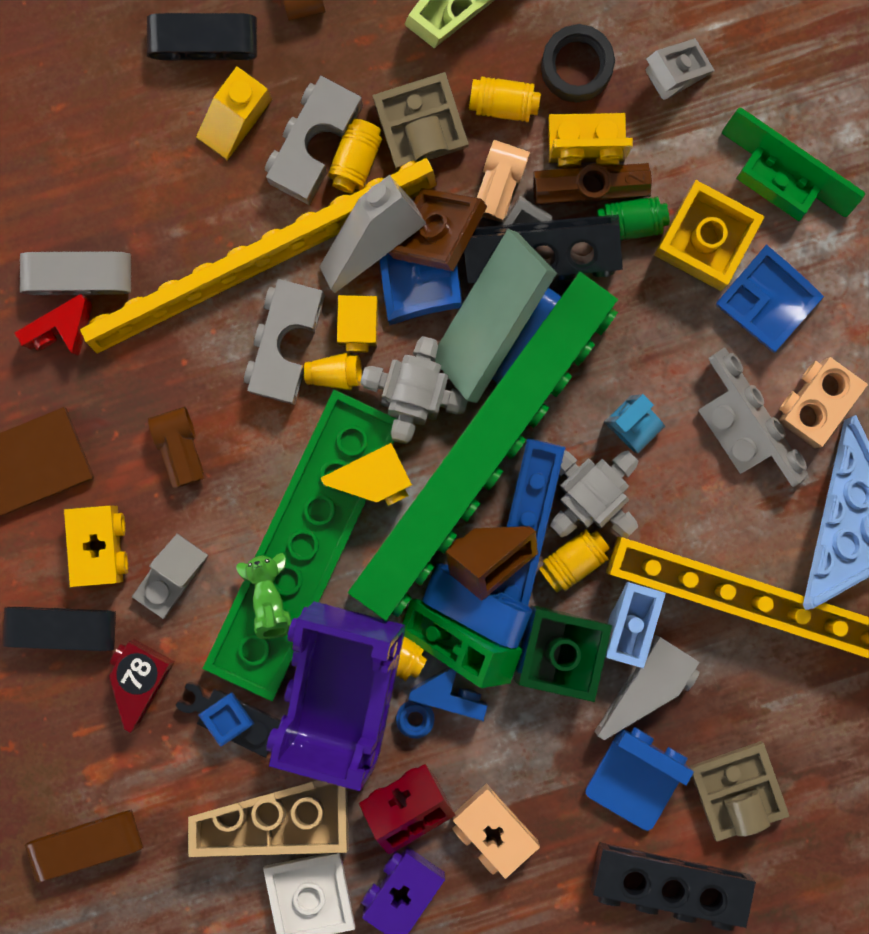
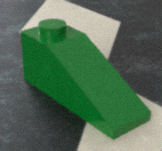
M416 598L410 600L402 623L405 624L404 636L415 642L416 645H419L422 649L479 688L511 683L523 650L519 646L517 648H509L500 645L433 609L423 601Z

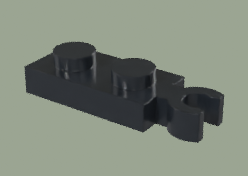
M188 682L185 688L195 694V702L187 704L179 700L176 707L185 713L195 711L202 713L228 694L215 688L211 696L208 697L200 685ZM238 699L254 724L230 741L266 758L269 753L267 751V741L273 728H279L281 720ZM199 718L197 724L208 729L201 718Z

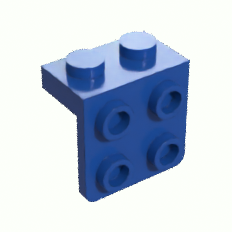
M636 727L633 728L632 732L622 729L617 732L587 784L585 792L593 801L641 829L648 831L656 824L679 782L687 785L694 771L686 765L688 758L670 747H667L665 752L652 745L654 738Z

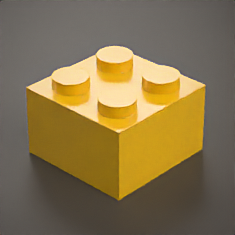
M695 180L686 193L654 256L721 291L732 279L765 216Z

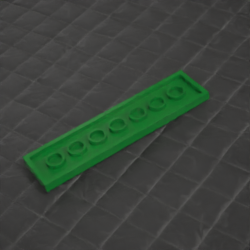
M334 389L255 557L263 555L272 559L280 553L285 555L286 566L276 576L273 583L281 596L283 609L289 612L291 621L293 618H298L301 615L304 607H309L314 601L320 602L368 500L323 484L321 477L390 443L393 445L395 442L392 440L391 431L393 421L398 419ZM244 580L202 669L273 701L292 662L293 642L288 641V635L271 639H261L256 636L254 630L256 615L253 607L255 585L248 580Z

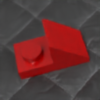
M79 294L14 332L21 346L30 350L35 347L39 351L53 344L57 340L55 335L59 333L69 351L79 356L84 340L80 329L88 325L92 303L89 298Z

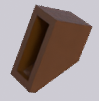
M530 526L474 528L464 537L456 539L446 551L449 574L482 601L538 554L536 531Z

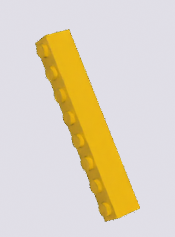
M617 537L606 570L607 574L869 658V617L827 603H822L813 609L805 610L803 606L805 596L623 537Z

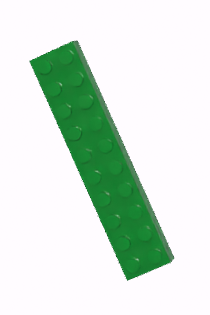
M578 273L347 592L385 621L391 614L397 618L412 598L406 592L414 582L421 586L433 570L434 565L429 562L437 550L443 554L457 537V534L451 531L460 518L467 522L480 505V502L474 499L482 487L488 491L493 487L503 473V470L498 468L500 462L505 456L509 459L514 458L527 440L521 436L526 426L529 425L533 429L537 426L549 409L544 404L550 394L557 397L571 379L572 375L566 372L572 363L579 367L595 346V343L589 340L594 332L601 336L616 317L618 312L613 309V306L618 301V298L583 273Z

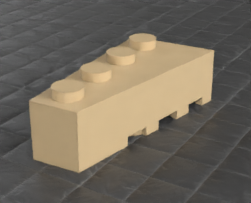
M320 780L188 817L189 857L347 853L349 850L348 788Z

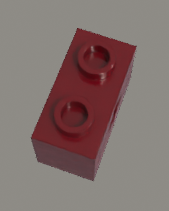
M426 764L406 771L400 779L386 787L374 790L368 798L358 803L376 841L389 855L456 816L437 778Z

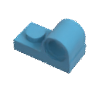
M644 394L630 395L604 421L636 454L665 428L664 423L651 410L654 404Z

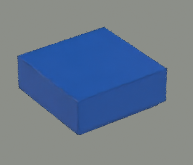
M233 692L199 714V717L220 747L254 724Z

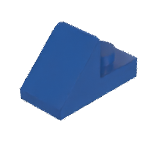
M450 667L445 668L410 690L408 700L484 721L487 702L480 700L482 694L464 688H459L458 694L451 692L456 671Z

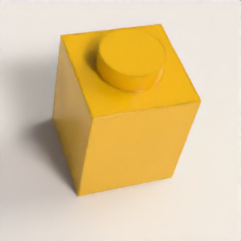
M338 295L337 342L339 346H346V352H369V346H377V296Z

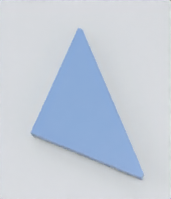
M856 415L845 419L843 422L803 606L805 610L819 606L869 577V441Z

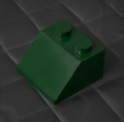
M530 605L533 612L523 634L520 647L523 650L516 666L513 680L519 686L595 702L612 625L566 612Z

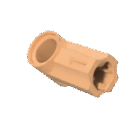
M497 140L493 141L483 169L485 175L477 198H481L487 205L482 217L503 222L510 206L515 186L521 181L530 152Z

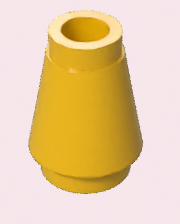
M349 352L313 360L312 362H305L304 379L307 385L314 384L316 386L351 390L353 386L361 385L362 365L359 355L351 356Z

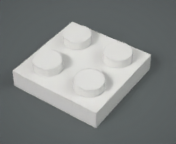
M324 853L264 866L263 870L276 934H336L355 930V921L341 853Z

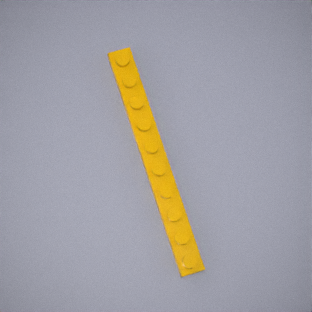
M427 158L419 162L410 161L401 166L398 172L390 175L410 198L417 196L421 188L431 189L437 186L434 171ZM385 178L373 179L364 186V189L352 195L339 196L328 207L316 213L307 212L298 217L295 223L283 229L270 230L261 237V240L249 246L236 247L228 252L227 257L214 263H204L196 267L192 274L180 280L167 281L158 288V291L146 297L133 298L127 301L123 308L111 314L96 316L89 322V325L80 329L85 342L98 354L338 235L358 199L368 192L372 186Z

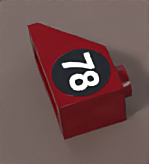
M135 639L129 641L126 646L120 644L109 664L114 666L109 678L123 728L130 733L138 728L175 662Z

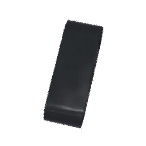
M245 13L151 14L147 16V57L166 61L257 58V17Z
M4 607L3 646L111 651L115 648L116 611Z

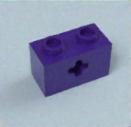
M407 846L402 854L394 852L383 869L387 876L381 885L377 886L373 883L361 901V904L365 906L362 918L384 934H408L445 881L444 871ZM403 885L408 887V898L403 895L398 900L394 898L393 887L397 890H400Z

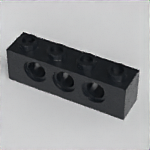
M619 214L476 227L464 250L468 283H476L507 229L518 232L533 249L539 246H548L554 251V255L549 259H545V261L557 272L554 277L555 280L574 279L579 272L592 273L595 277H607L614 275L616 270H623ZM579 242H585L591 245L593 250L586 256H578L572 251V247Z
M599 842L590 889L594 896H598L597 901L606 905L620 906L621 901L636 904L635 909L644 913L657 915L659 910L673 912V917L681 921L696 923L697 918L712 921L711 925L716 928L734 931L735 926L747 928L756 881L747 873ZM639 872L643 874V881L640 886L630 889L623 885L627 874ZM667 881H679L681 887L676 895L671 897L662 895V887ZM708 888L717 889L718 897L714 903L709 905L700 903V896L704 890Z

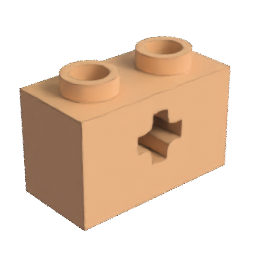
M487 783L455 811L456 816L453 817V822L456 825L452 828L465 845L468 846L472 842L481 851L482 854L478 858L493 875L499 871L506 879L540 848L536 837ZM488 825L492 829L501 827L499 829L501 838L498 841L494 837L486 839L485 828Z

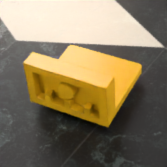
M625 113L549 114V163H558L559 168L581 167V162H596V164L602 166L619 165V162H625L633 147V138H626Z

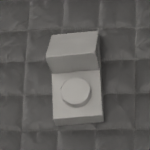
M696 38L659 49L646 58L649 63L646 73L663 100L669 99L715 71Z
M176 534L149 566L151 570L139 585L132 598L162 619L166 618L209 555L179 534Z

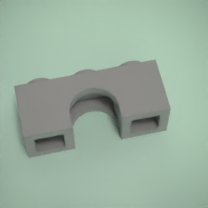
M323 76L319 77L316 85L310 83L301 99V104L304 105L298 118L292 117L287 123L283 132V137L286 140L280 152L276 150L272 152L264 169L268 172L266 178L270 185L307 205L311 204L327 174L325 165L308 154L307 148L310 140L321 132H332L342 137L347 130V125L357 118L363 107L362 97Z
M281 279L277 280L275 288L269 287L264 303V309L269 310L266 324H259L254 339V346L259 347L255 362H248L245 371L244 383L249 384L247 391L285 403L296 404L304 375L303 365L285 360L281 354L280 345L285 334L293 329L300 328L313 332L316 331L325 298L322 290Z

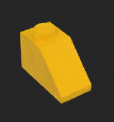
M236 66L214 96L197 133V139L228 160L272 101L268 88Z
M392 443L321 477L323 484L377 503L385 500L388 506L408 497L406 489L413 486Z

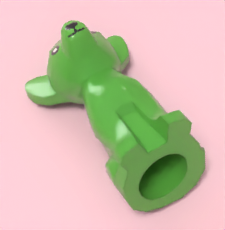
M283 553L276 555L273 559L263 555L250 560L248 564L238 563L236 566L238 574L244 580H248L255 585L253 595V607L256 615L254 630L256 636L261 639L278 638L288 635L292 622L289 612L283 609L281 596L273 583L276 576L286 566V557Z

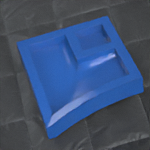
M766 244L716 302V306L775 354L824 296L794 267Z
M389 253L380 259L389 325L431 313L461 308L462 297L458 263L454 271L393 259Z

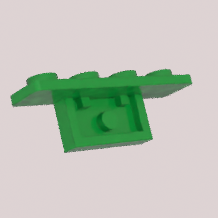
M743 108L736 110L722 130L724 136L752 154L736 179L797 221L804 217L815 198L841 216L848 217L865 196L863 190Z

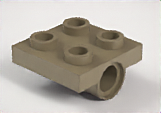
M445 72L372 95L396 170H399L401 166L410 161L419 162L425 158L431 160L468 148L469 144Z
M762 741L689 766L694 771L692 777L716 842L735 835L748 836L756 834L770 827V823L789 817L767 750Z

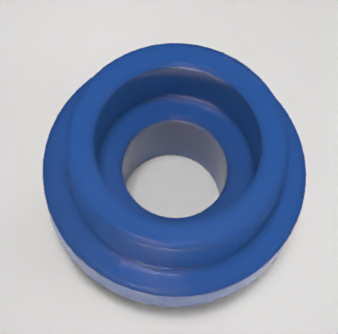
M411 700L403 703L396 715V723L400 732L409 738L415 739L426 736L432 730L435 720L434 712L430 706ZM411 712H419L422 715L423 721L419 725H412L408 721V716Z

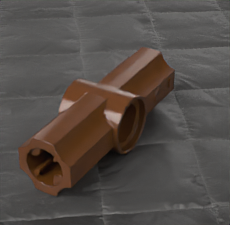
M593 163L583 168L533 172V193L536 206L567 203L592 205L599 201L651 197L652 178L649 163L602 166ZM587 176L597 178L601 184V191L596 193L587 191L583 186V178Z

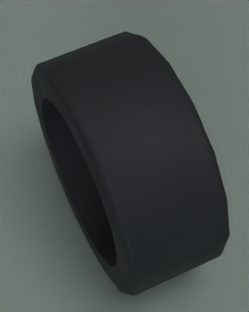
M582 24L566 26L553 34L545 46L541 63L543 81L551 93L562 100L575 103L591 100L603 92L612 77L615 64L613 47L605 34L592 26ZM568 43H587L599 55V73L588 84L580 86L568 84L561 79L556 71V55Z

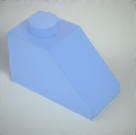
M626 583L608 620V624L612 625L605 655L606 658L644 668L666 593L634 583Z

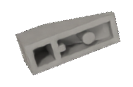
M390 175L372 186L368 192L358 199L319 266L330 289L334 293L426 224L415 203Z
M655 635L652 639L644 668L635 666L594 732L598 737L606 740L676 698L683 689L686 691L690 690L699 676L700 672L696 668L700 662L663 638Z

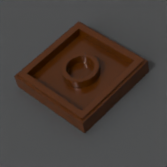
M421 188L414 203L426 224L391 250L389 254L393 259L454 271L487 205L481 198Z

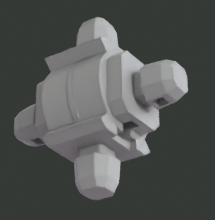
M422 336L417 341L413 352L414 356L404 355L402 362L392 360L389 373H384L383 368L368 366L364 368L360 384L374 392H377L378 389L383 390L381 405L389 407L388 415L398 419L393 421L391 431L392 440L395 442L408 444L416 429L413 423L425 425L427 418L436 420L440 407L446 408L448 413L463 414L465 412L468 401L457 389L452 388V391L445 390L448 375L440 373L441 365L433 362L436 359L438 349L435 339Z
M627 450L621 452L612 460L613 465L611 467L603 459L595 465L589 458L579 467L576 464L578 460L569 452L564 451L559 475L560 477L565 475L568 479L560 486V489L565 493L560 502L567 510L564 513L560 511L552 520L550 527L560 537H564L577 528L575 525L577 521L586 528L594 522L600 529L610 521L613 524L611 528L616 533L628 538L638 528V524L629 511L625 514L621 510L629 501V498L624 494L629 485L622 477L626 476L628 478L637 468L639 461Z

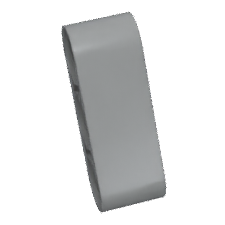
M125 252L21 253L20 293L29 295L131 293V254Z

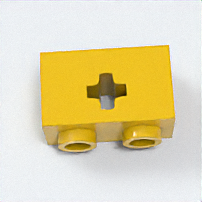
M118 506L64 509L70 587L123 582V574H128V557L126 551H121L120 536L125 535V518L123 513H118ZM97 538L99 541H105L106 544L105 549L99 550V556L97 550H91L90 543L97 541Z

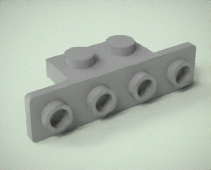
M722 348L710 356L709 361L728 391L698 411L740 474L772 456L791 486L795 487L808 476L806 471L807 465L799 451L791 448L785 439L786 434L782 424L775 417L771 418L764 407V398L761 392L754 385L750 386L742 373L743 366L740 360L733 353H729L726 348Z

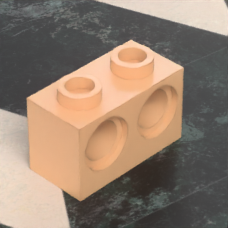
M831 357L822 360L820 363L815 360L801 378L806 382L798 394L792 391L779 408L783 412L779 422L813 448L824 446L868 385ZM826 375L834 377L838 382V391L834 396L827 394L823 389L822 382ZM804 406L811 407L816 414V421L811 427L804 425L800 420V411Z

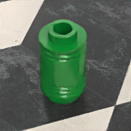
M658 196L622 201L620 203L616 202L615 204H604V208L597 209L598 216L619 214L621 241L656 236L658 234L662 235L663 227L670 225L667 203L660 204Z

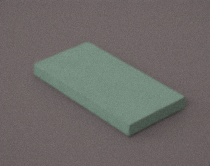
M507 229L438 344L435 362L441 365V370L448 375L450 381L464 398L475 403L480 399L557 274L518 232Z

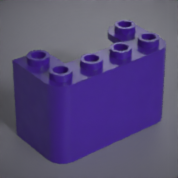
M316 601L309 607H304L298 618H293L287 639L293 642L294 652L291 664L296 667L294 680L291 679L285 693V702L289 703L288 714L282 717L278 729L273 728L267 741V751L271 752L269 767L356 791L362 789L373 772L381 751L405 635V624L389 620L385 621L378 617Z

